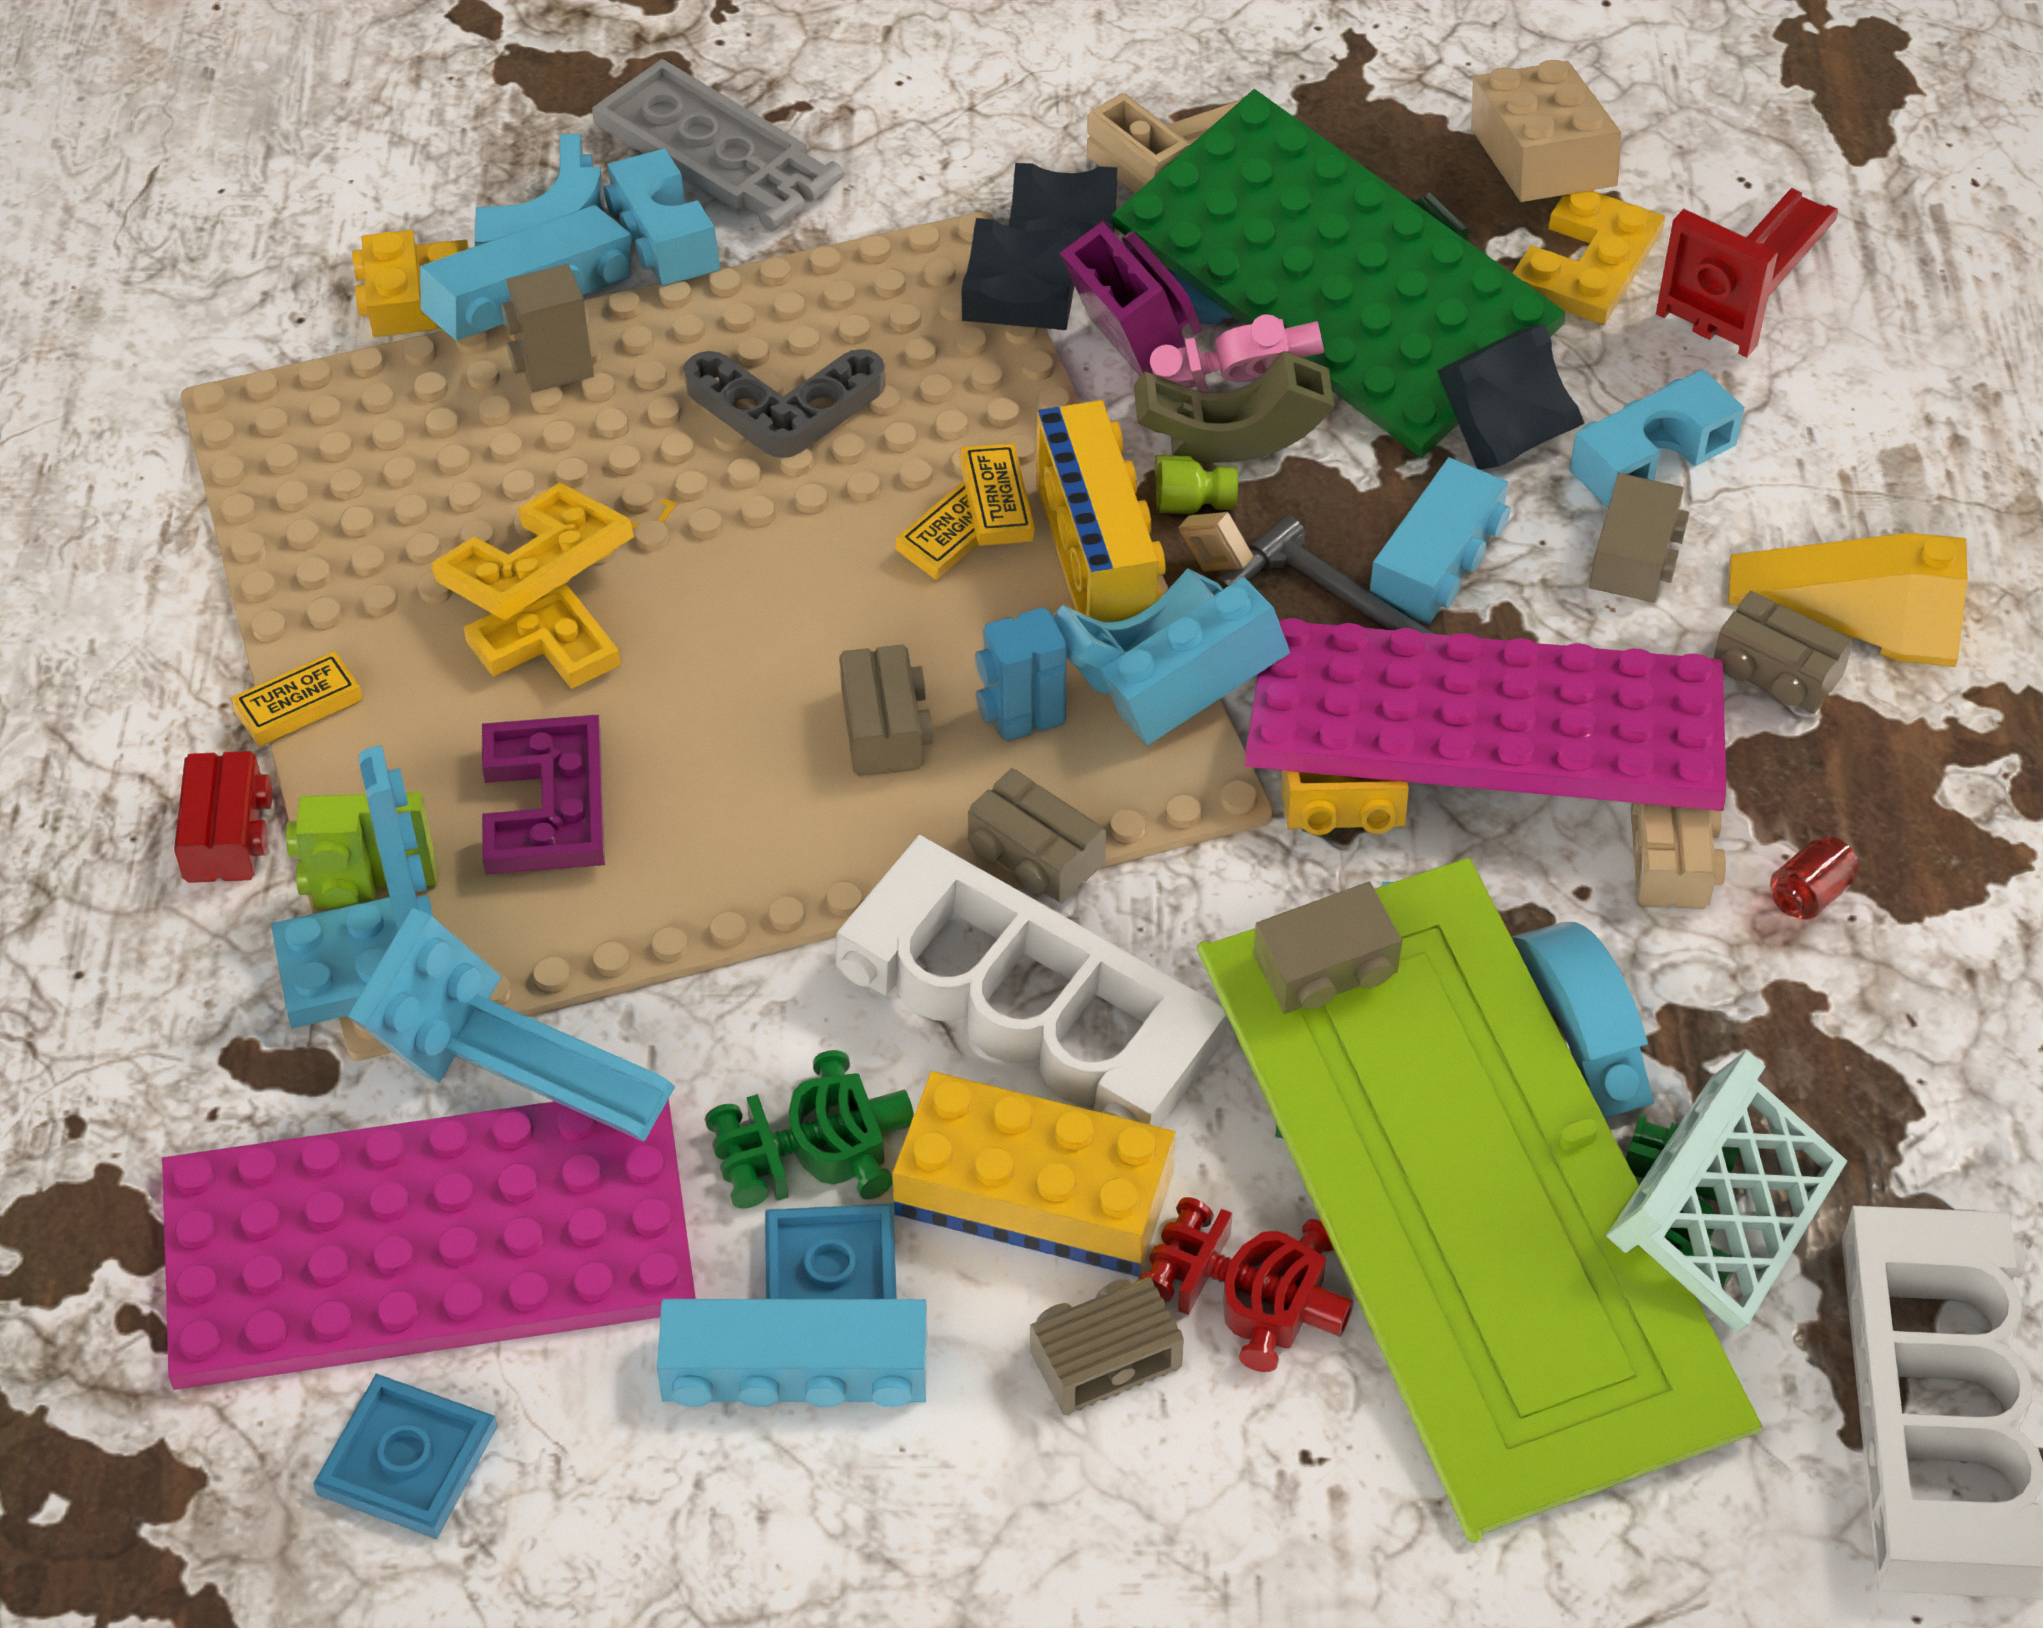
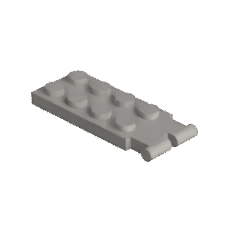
M664 59L659 60L592 107L594 124L643 154L665 148L681 172L682 178L737 212L743 207L759 215L763 227L768 231H773L804 208V199L809 202L813 201L844 177V172L838 163L831 161L827 165L822 164L807 155V146L803 142Z

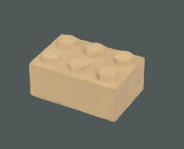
M1546 60L1537 66L1519 69L1501 67L1494 69L1488 74L1473 76L1471 130L1520 202L1618 186L1621 131L1569 61Z

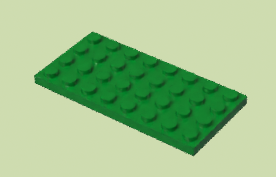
M1255 88L1112 214L1114 228L1124 235L1131 231L1134 232L1162 264L1223 308L1243 325L1253 324L1254 320L1262 315H1273L1278 319H1282L1284 328L1318 321L1324 353L1304 357V359L1329 368L1331 387L1335 394L1420 458H1423L1458 425L1437 370L1522 328L1545 323L1551 337L1565 324L1566 311Z

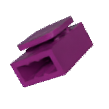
M1102 221L1061 251L1060 255L1090 320L1140 377L1145 371L1153 374L1150 357L1157 347L1161 345H1172L1177 349L1186 347L1182 328L1191 337H1194L1202 331V327L1192 302L1183 287L1145 243L1132 231L1122 238V243Z

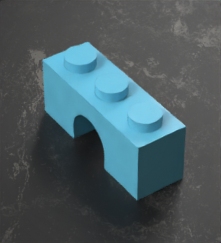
M665 148L607 164L610 185L604 186L603 190L609 212L612 216L619 214L621 226L632 234L631 242L635 241L641 266L644 270L651 268L661 286L721 270L715 227L698 200L685 203L681 172Z
M1701 369L1683 379L1673 380L1663 389L1641 400H1634L1628 403L1622 410L1598 422L1593 421L1586 424L1580 431L1576 432L1569 471L1602 503L1609 507L1618 473L1655 480L1660 455L1658 448L1670 449L1680 453L1695 467L1736 446L1745 407L1707 372Z

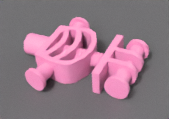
M1262 315L1256 318L1253 324L1236 327L1220 335L1215 342L1216 351L1202 354L1199 352L1195 337L1185 339L1186 347L1177 349L1172 345L1157 347L1151 354L1150 365L1153 374L1188 388L1197 387L1198 391L1206 392L1208 391L1205 376L1207 373L1219 370L1221 377L1236 383L1255 381L1266 372L1283 351L1304 358L1324 353L1318 321L1284 328L1282 319H1278L1273 315Z

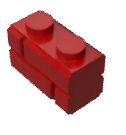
M251 751L223 752L222 756H218L216 753H192L184 758L174 852L182 878L188 883L215 882L217 878H221L223 881L251 880L255 876L256 856H266L267 826L265 820H260V814L263 809H271L272 784L269 774L260 773L256 755Z

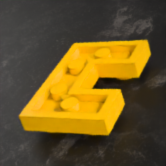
M1593 190L1563 195L1551 213L1549 230L1590 243L1580 260L1576 261L1530 245L1513 271V274L1567 313L1605 325L1663 232L1665 215L1597 193Z
M559 482L517 509L522 527L538 535L530 542L508 555L473 536L432 562L431 567L436 582L506 621L513 615L523 612L530 604L556 587L566 584L573 576L593 563L609 556L615 549L634 538L630 518Z

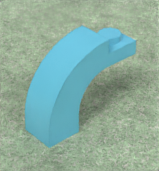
M560 134L558 178L553 186L543 195L516 205L476 207L475 247L596 205L605 212L601 167L593 166L592 154H583L580 134Z
M1187 568L1159 600L1131 618L1117 622H1101L1065 605H1062L1052 617L1066 640V657L1074 663L1095 691L1110 694L1099 669L1223 589L1218 583Z
M1560 922L1512 936L1511 938L1544 1002L1556 1016L1568 1042L1571 1054L1604 1118L1654 1104L1640 1046L1647 1045L1648 1042L1638 1010L1618 966L1598 937L1584 925L1576 922Z

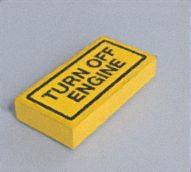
M1015 443L961 447L959 461L978 546L1033 542L1035 527Z
M964 481L896 537L895 550L936 581L978 545Z
M336 651L231 697L235 713L258 747L363 700L359 684Z

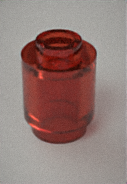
M1828 836L1822 840L1815 839L1810 841L1772 874L1770 886L1775 904L1786 915L1801 920L1814 919L1852 886L1854 875L1859 869L1855 853L1844 841L1836 837Z

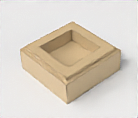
M1228 512L1188 516L1178 527L1204 572L1243 569L1254 557Z

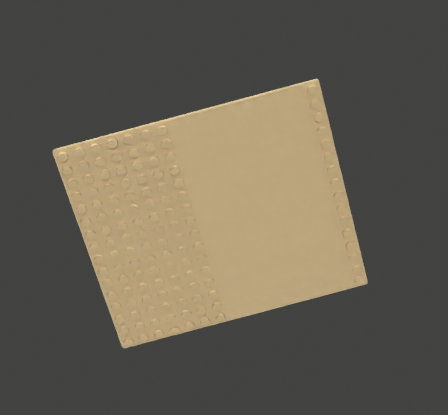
M986 211L970 213L787 255L721 268L719 271L666 286L656 283L584 299L594 377L533 393L524 372L515 374L508 355L507 343L515 341L514 334H508L505 324L458 341L454 340L445 331H439L187 387L181 392V399L254 686L336 651L361 688L362 701L269 742L289 821H297L299 796L366 794L358 756L364 749L382 745L387 770L400 768L405 792H422L438 865L437 886H426L427 890L415 892L416 897L428 895L433 917L502 976L489 1000L527 1017L835 938L837 937L838 930L918 835L927 838L1017 890L1024 889L1025 887L1019 882L1015 872L999 861L994 863L984 861L974 852L968 841V811L971 804L988 789L992 790L994 783L1011 768L1019 771L1106 829V858L1099 869L1266 826L1271 822L1272 806L1254 768L1245 767L1246 751L1221 698L1146 746L1119 716L1111 695L1095 691L1074 663L1066 657V719H1064L1063 725L1044 731H1039L1035 728L1032 729L1031 735L1006 741L1004 738H1001L994 723H985L980 714L976 701V691L983 689L984 683L977 670L975 653L984 650L983 629H985V624L1008 617L1017 620L1018 614L1041 607L1049 610L1052 616L1062 605L1075 610L1036 490L1037 410L1081 403L1047 329L962 321L961 289L969 264L976 218L994 219L991 213ZM865 349L873 351L883 359L885 366V388L879 397L801 453L786 458L773 457L765 453L695 402L687 394L684 372L686 361L691 356L705 351L719 352L729 357L784 397L834 360L851 350ZM822 397L812 400L809 405L814 408L824 409L833 406L836 402L830 398ZM746 398L736 401L733 406L738 409L747 410L756 407L759 402ZM1015 443L1035 527L1033 542L977 545L937 581L895 550L896 537L964 481L959 461L961 447ZM559 482L630 518V521L639 523L637 528L633 529L634 538L615 549L609 556L598 560L576 574L566 583L619 649L621 666L573 689L567 685L544 654L493 677L466 642L464 626L492 613L436 582L431 567L432 562L473 536L508 555L530 542L538 535L522 527L517 509ZM666 499L678 502L665 523L657 521L667 506L657 502ZM1163 575L1157 576V580L1163 596L1169 588ZM903 644L908 648L911 667L922 666L926 700L917 701L918 710L929 709L933 744L923 745V765L919 769L898 772L887 769L885 773L858 776L853 771L841 690L839 655L847 650L869 648L873 652L876 651L877 647ZM599 714L602 750L605 865L485 875L482 859V813L542 809L541 779L485 783L482 770V723ZM377 888L376 900L390 897L388 888ZM308 895L312 914L333 910L315 909L312 897ZM347 1016L339 1018L348 1055L353 1060L362 1061L393 1053Z

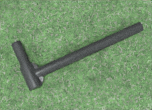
M1289 515L1280 519L1248 546L1254 557L1243 569L1226 570L1214 580L1222 589H1225L1243 576L1249 581L1262 569L1267 571L1269 568H1283L1288 564L1386 630L1410 628L1421 633L1433 634L1304 549V528L1297 519Z

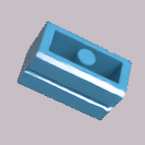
M1041 607L1018 614L1017 620L1008 617L985 624V629H983L984 650L975 653L977 670L984 683V688L976 691V701L984 722H993L1001 738H1004L1006 741L1031 735L1032 729L1035 728L1039 731H1044L1063 725L1064 719H1066V640L1050 611Z

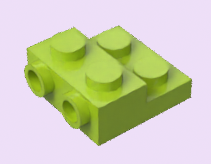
M406 792L408 805L397 807L396 811L397 814L410 811L418 848L406 850V855L419 853L426 886H437L438 865L422 792ZM366 794L299 796L297 821H288L286 827L288 856L290 858L301 857V859H298L296 866V883L299 895H311L315 909H338L376 900L377 888L388 887Z

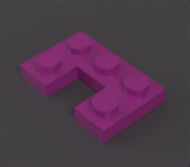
M599 714L482 723V770L485 783L541 779L542 809L482 813V859L485 875L605 865L602 750Z

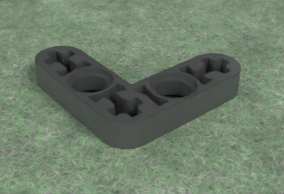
M865 349L851 350L843 354L784 397L729 357L719 352L705 351L697 353L686 361L684 367L687 394L695 402L765 453L780 458L793 457L801 453L879 397L885 388V366L883 359L877 353ZM822 397L830 398L836 402L833 406L824 409L814 408L809 405L812 400ZM746 398L759 402L756 407L747 410L738 409L733 406L736 401Z

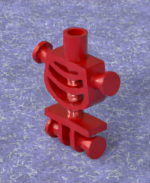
M1184 1197L1179 1200L1176 1206V1211L1179 1215L1176 1222L1167 1223L1161 1233V1238L1166 1245L1159 1244L1154 1246L1149 1255L1152 1267L1149 1273L1140 1274L1137 1280L1139 1281L1147 1277L1152 1278L1154 1286L1158 1289L1160 1297L1164 1299L1165 1303L1170 1302L1175 1293L1172 1286L1174 1279L1182 1281L1183 1283L1179 1289L1178 1311L1188 1316L1209 1277H1212L1213 1280L1224 1282L1223 1305L1225 1324L1233 1334L1250 1340L1248 1345L1241 1348L1239 1360L1246 1367L1259 1372H1270L1277 1368L1279 1357L1275 1352V1347L1291 1348L1303 1323L1340 1337L1348 1324L1354 1306V1300L1321 1287L1324 1282L1326 1257L1321 1254L1324 1251L1330 1252L1334 1250L1321 1221L1308 1219L1302 1226L1304 1235L1299 1241L1279 1231L1261 1232L1243 1244L1231 1259L1230 1257H1225L1224 1254H1220L1231 1235L1232 1212L1221 1208L1212 1228L1207 1234L1200 1231V1229L1211 1224L1214 1218L1213 1211L1202 1201L1191 1197ZM1260 1263H1262V1265H1261V1267H1260L1259 1269H1255V1268H1254V1267H1256L1257 1265H1259ZM1236 1289H1241L1243 1292L1251 1294L1250 1309L1246 1308L1236 1298ZM1263 1299L1274 1304L1273 1315L1263 1313Z

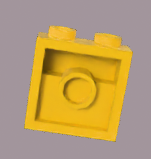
M413 230L361 235L362 249L352 250V260L356 282L365 281V285L355 286L358 315L359 317L369 316L373 337L442 329L421 311L420 266L469 249L468 240L440 241L416 245Z
M1281 770V797L1288 829H1304L1312 835H1324L1331 832L1334 828L1362 827L1369 833L1382 834L1393 827H1401L1406 824L1408 782Z

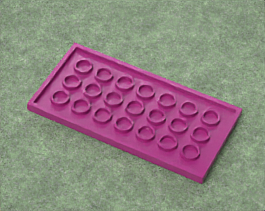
M1288 618L1279 620L1290 654L1260 672L1257 677L1246 746L1245 767L1717 811L1724 810L1726 798L1723 659L1708 658L1701 654H1685L1683 656L1656 654L1637 648L1625 651L1599 649L1581 643L1569 644L1567 646L1542 644L1524 638H1516L1509 641L1486 639L1467 633L1454 635L1429 634L1410 628L1397 630L1372 629L1353 623L1340 625L1307 623L1301 619Z
M669 1099L644 1142L553 1101L162 1157L168 1375L173 1390L660 1318L662 1299H696Z

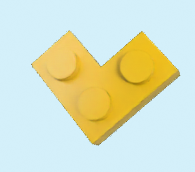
M567 584L556 587L530 604L523 612L513 615L506 621L494 614H490L464 626L466 642L493 677L544 654L567 685L573 689L621 666L619 649Z

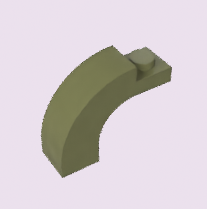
M1283 351L1256 381L1229 392L1208 393L1193 390L1146 371L1134 384L1138 424L1154 432L1171 436L1173 455L1191 456L1193 460L1201 462H1239L1256 459L1280 451L1304 438L1334 408L1329 368Z

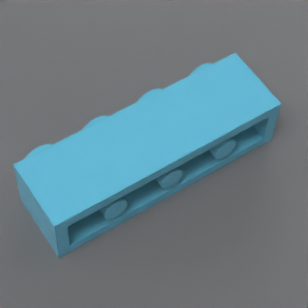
M593 205L421 265V311L454 340L458 341L505 324L501 312V303L509 302L506 279L569 264L582 295L630 278L632 234L599 207Z
M662 1299L657 1373L662 1402H676L688 1407L703 1406L709 1402H743L754 1407H766L776 1402H809L819 1407H833L843 1402H875L885 1407H900L909 1402H926L928 1339L926 1299Z

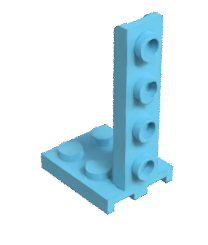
M382 745L364 749L359 754L358 760L390 897L271 923L291 1029L348 1016L411 909L415 908L433 917L429 896L416 897L415 892L427 890L419 853L406 855V850L418 848L410 811L398 814L396 811L397 807L408 805L400 768L387 770Z
M412 908L347 1017L418 1073L438 1083L442 1080L453 1059L458 1057L644 1142L675 1086L657 1073L489 1000L502 976L434 917Z

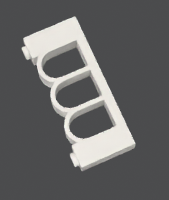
M921 835L917 836L837 932L836 967L850 981L859 986H869L885 996L896 985V989L905 1005L916 1014L934 1021H955L967 1017V1030L974 1044L988 1056L1006 1063H1027L1039 1059L1040 1073L1047 1087L1064 1100L1078 1105H1094V1111L1161 1127L1224 1041L1228 1017L1222 1005ZM953 914L997 938L996 942L976 966L967 973L955 977L936 976L924 971L915 963V960ZM1024 954L1070 980L1049 1008L1040 1015L1028 1019H1012L998 1014L986 1002ZM1096 995L1144 1022L1119 1054L1101 1062L1084 1061L1073 1057L1059 1043Z
M1853 1206L1842 1237V1248L1878 1591L2043 1599V1505L2036 1504L2043 1489V1461L2039 1449L2024 1432L2020 1431L2032 1403L2034 1384L2027 1365L2014 1350L2009 1348L2020 1323L2022 1300L2013 1279L2014 1277L2020 1278L2022 1276L2025 1263L2023 1241L2020 1238H2013L2010 1212ZM1889 1297L1942 1299L1964 1302L1980 1310L1991 1322L1993 1330L1989 1333L1975 1335L1893 1331ZM1898 1377L1959 1379L1978 1383L1996 1396L2002 1404L2004 1413L1989 1417L1904 1414L1901 1407ZM1907 1459L1964 1461L1988 1465L2007 1479L2012 1485L2016 1497L2012 1500L2001 1502L1912 1499Z

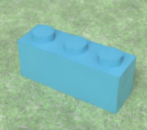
M1448 457L1373 561L1370 592L1404 615L1429 625L1441 607L1448 609L1453 604L1461 586V578L1466 571L1472 573L1476 571L1484 556L1486 542L1491 535L1499 537L1503 532L1511 512V508L1505 505L1508 481Z
M1243 576L1099 670L1119 716L1148 746L1290 654V650L1274 607Z

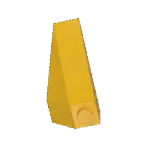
M1902 533L1731 554L1729 559L1728 603L1738 606L1751 590L1849 638L1853 637L1882 647L1880 655L1901 662L1956 667L1968 582L1966 538Z

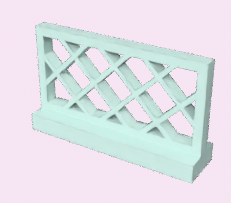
M1745 1050L1709 1079L1606 1235L1624 1253L1639 1245L1736 1333L1750 1323L1847 1163V1160L1757 1080L1766 1066L1748 1050ZM1750 1104L1767 1118L1771 1134L1753 1133L1747 1111ZM1722 1147H1739L1746 1174L1728 1173ZM1758 1148L1776 1150L1782 1175H1765ZM1794 1150L1804 1151L1822 1168L1817 1177L1801 1176ZM1696 1187L1714 1188L1720 1214H1702ZM1732 1188L1751 1190L1758 1216L1739 1215ZM1769 1189L1787 1190L1793 1217L1776 1216ZM1670 1227L1688 1229L1694 1256H1685L1664 1237ZM1706 1229H1725L1732 1257H1713ZM1744 1230L1762 1231L1768 1258H1751ZM1717 1271L1736 1272L1743 1296L1739 1304L1722 1289Z

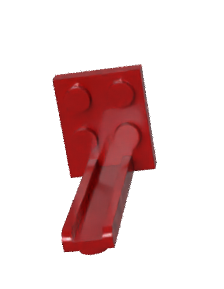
M1791 188L1747 237L1683 209L1672 222L1655 314L1664 319L1669 313L1693 324L1692 332L1708 340H1711L1715 335L1720 336L1738 345V354L1748 358L1758 346L1768 297L1836 221L1838 209L1829 204L1826 206L1820 205L1803 197L1802 192Z

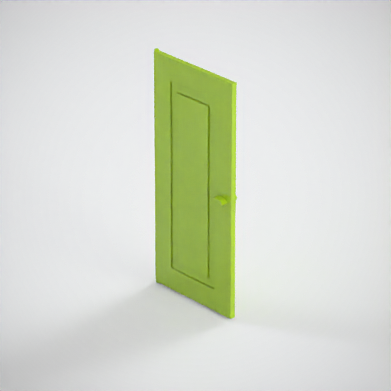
M1470 857L1374 888L1402 939L1398 972L1392 974L1388 980L1372 988H1362L1359 986L1337 994L1330 1002L1316 1009L1308 1010L1302 1007L1286 1014L1283 1013L1253 954L1255 928L1211 943L1201 941L1197 945V952L1468 1541L1477 1543L1481 1541L1484 1533L1761 1432L1763 1425L1697 1297L1639 1245L1624 1253L1606 1237L1639 1184Z

